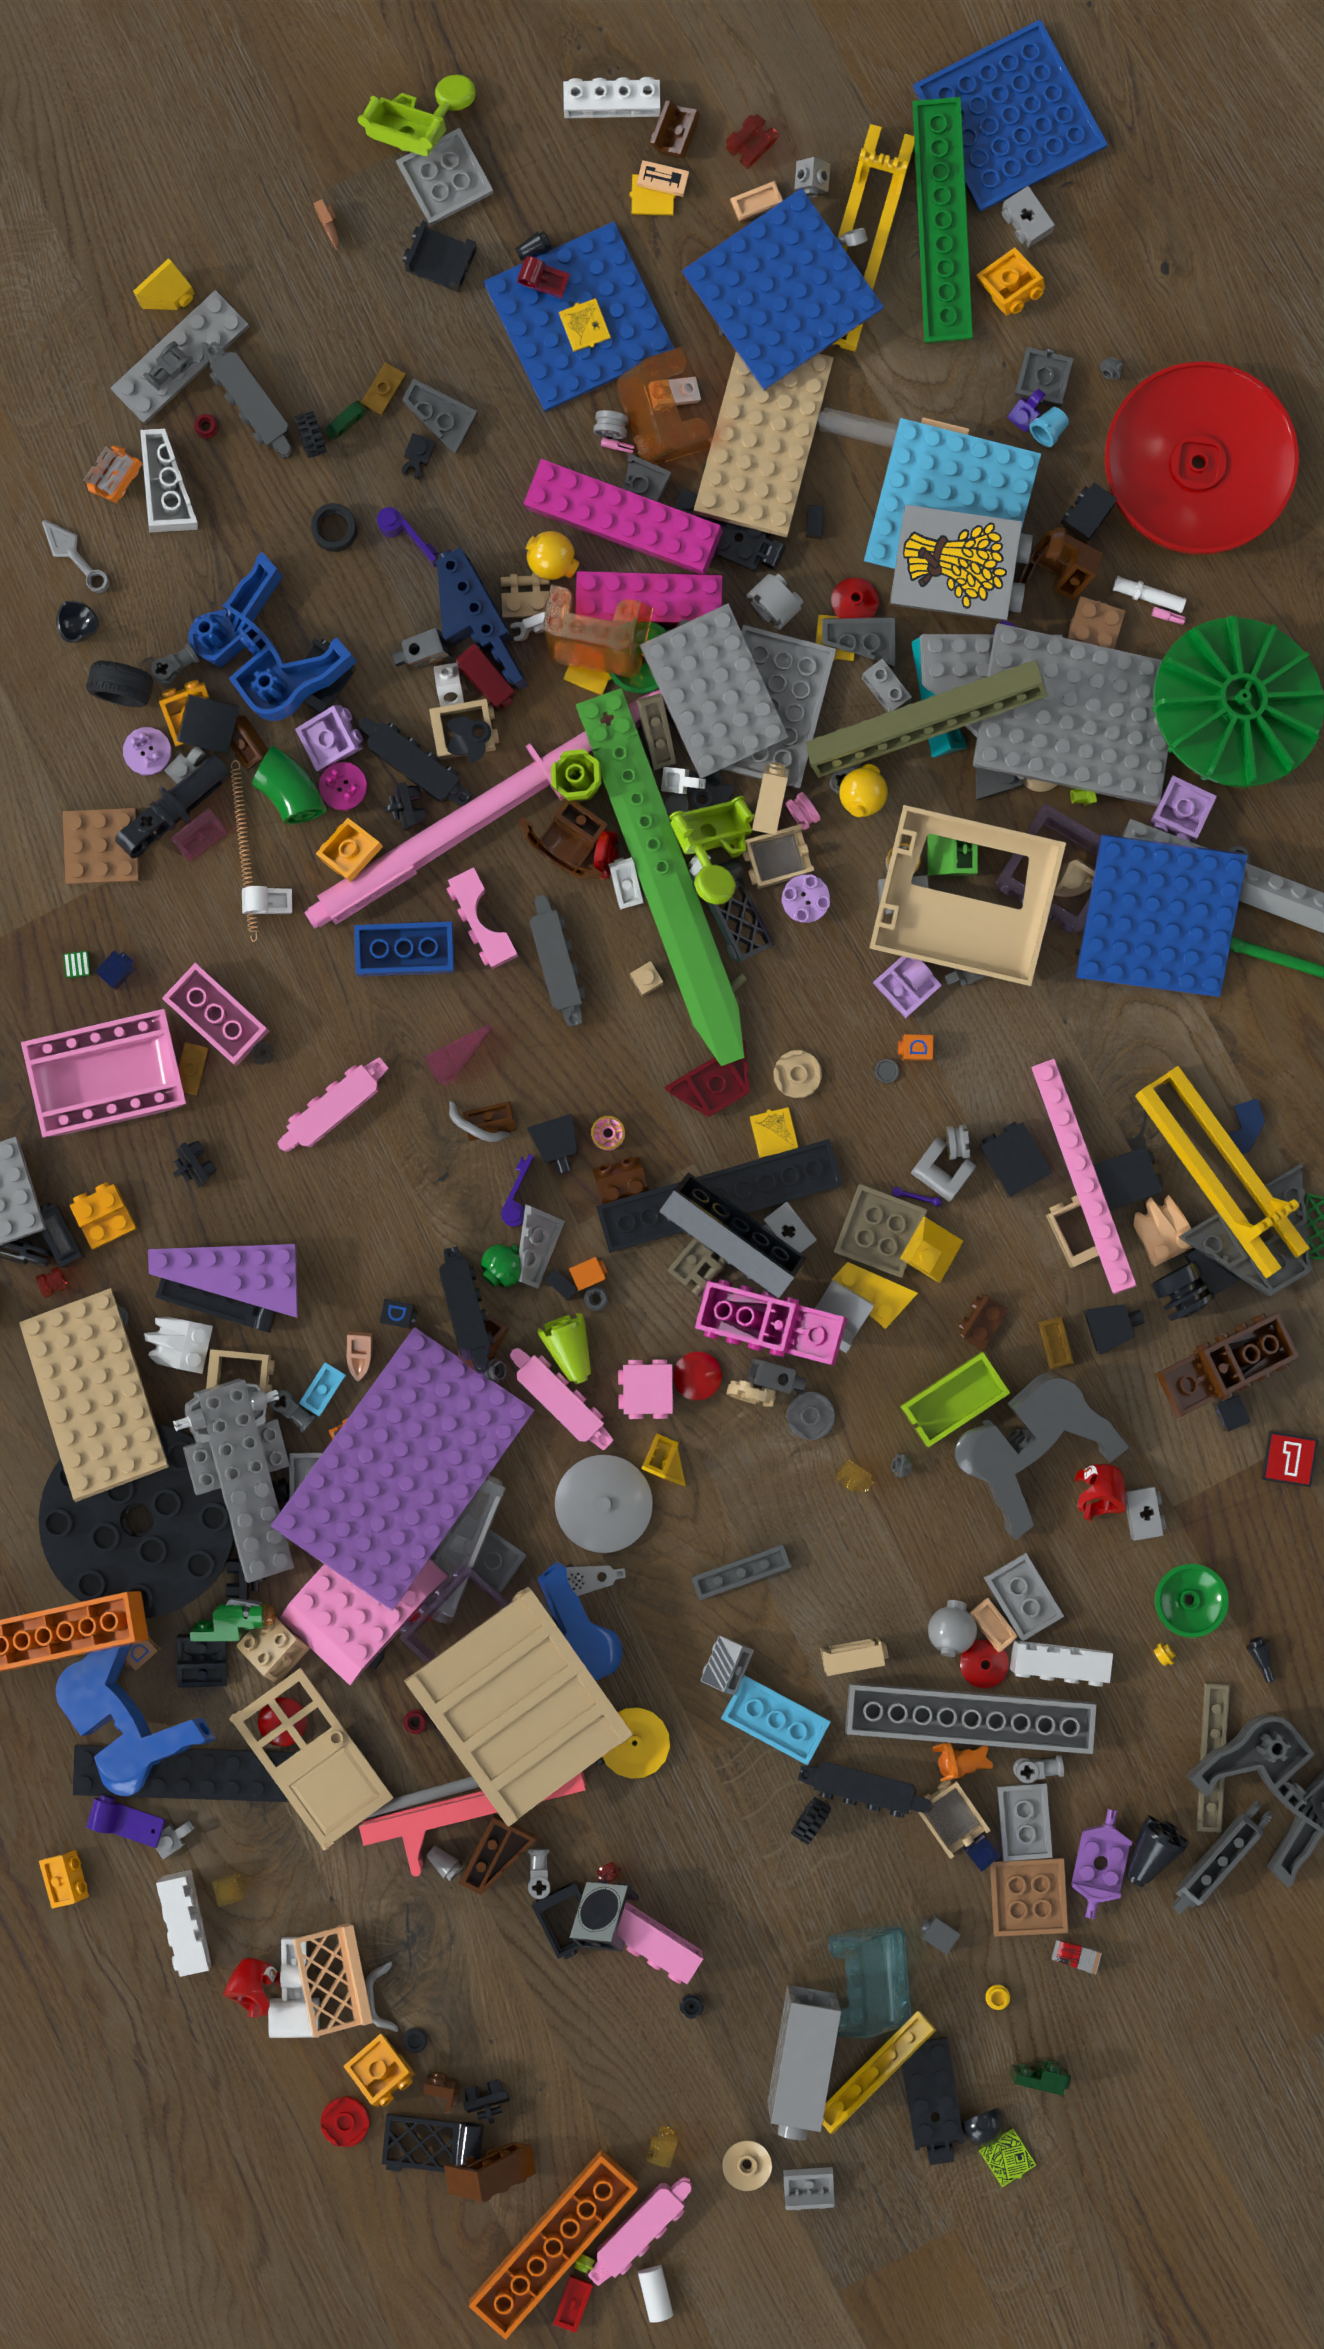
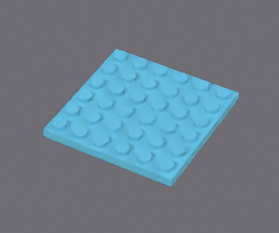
M900 418L864 562L895 569L905 505L1022 521L1023 525L1041 453Z

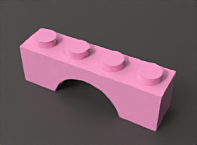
M474 867L449 879L450 887L446 889L452 901L458 900L461 908L457 911L463 923L469 922L472 930L468 931L474 944L479 942L483 950L479 955L484 965L490 964L491 968L494 969L518 957L506 932L490 931L477 918L478 902L486 891Z

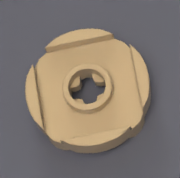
M742 1380L740 1382L731 1381V1384L728 1385L726 1394L731 1395L730 1397L752 1404L761 1401L763 1406L774 1407L776 1399L775 1390L764 1387L762 1389L753 1388V1383Z

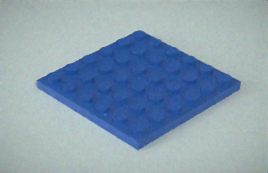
M1041 19L913 84V89L919 100L961 97L965 186L979 213L1010 198L1025 187H1031L1107 148L1108 145Z
M802 188L682 270V274L763 391L884 308Z
M611 222L552 249L547 254L535 257L545 262L546 266L570 274L563 299L517 284L522 264L484 281L487 292L544 413L675 353V349L615 222ZM596 298L611 339L594 344L593 348L589 346L573 352L559 312L575 306V303L581 304Z
M1101 834L1076 977L1220 997L1247 854Z

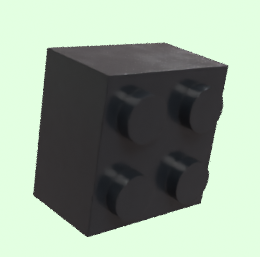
M1095 482L1090 488L1085 486L1074 503L1076 507L1071 505L1060 522L1066 529V534L1087 544L1111 512L1117 498Z

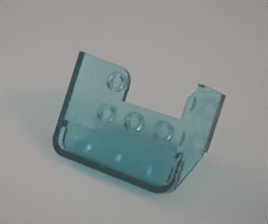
M902 1928L851 1929L830 1935L829 1951L832 1957L835 1959L845 1958L846 1960L845 1970L847 1973V1995L849 2000V2006L841 2009L837 2036L869 2039L901 2028L911 2017L906 1943Z

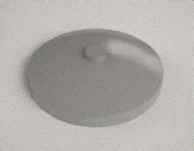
M595 1455L577 1462L565 1473L556 1491L555 1512L561 1529L576 1545L592 1552L610 1553L628 1547L643 1534L652 1514V1494L646 1478L635 1465L613 1455Z

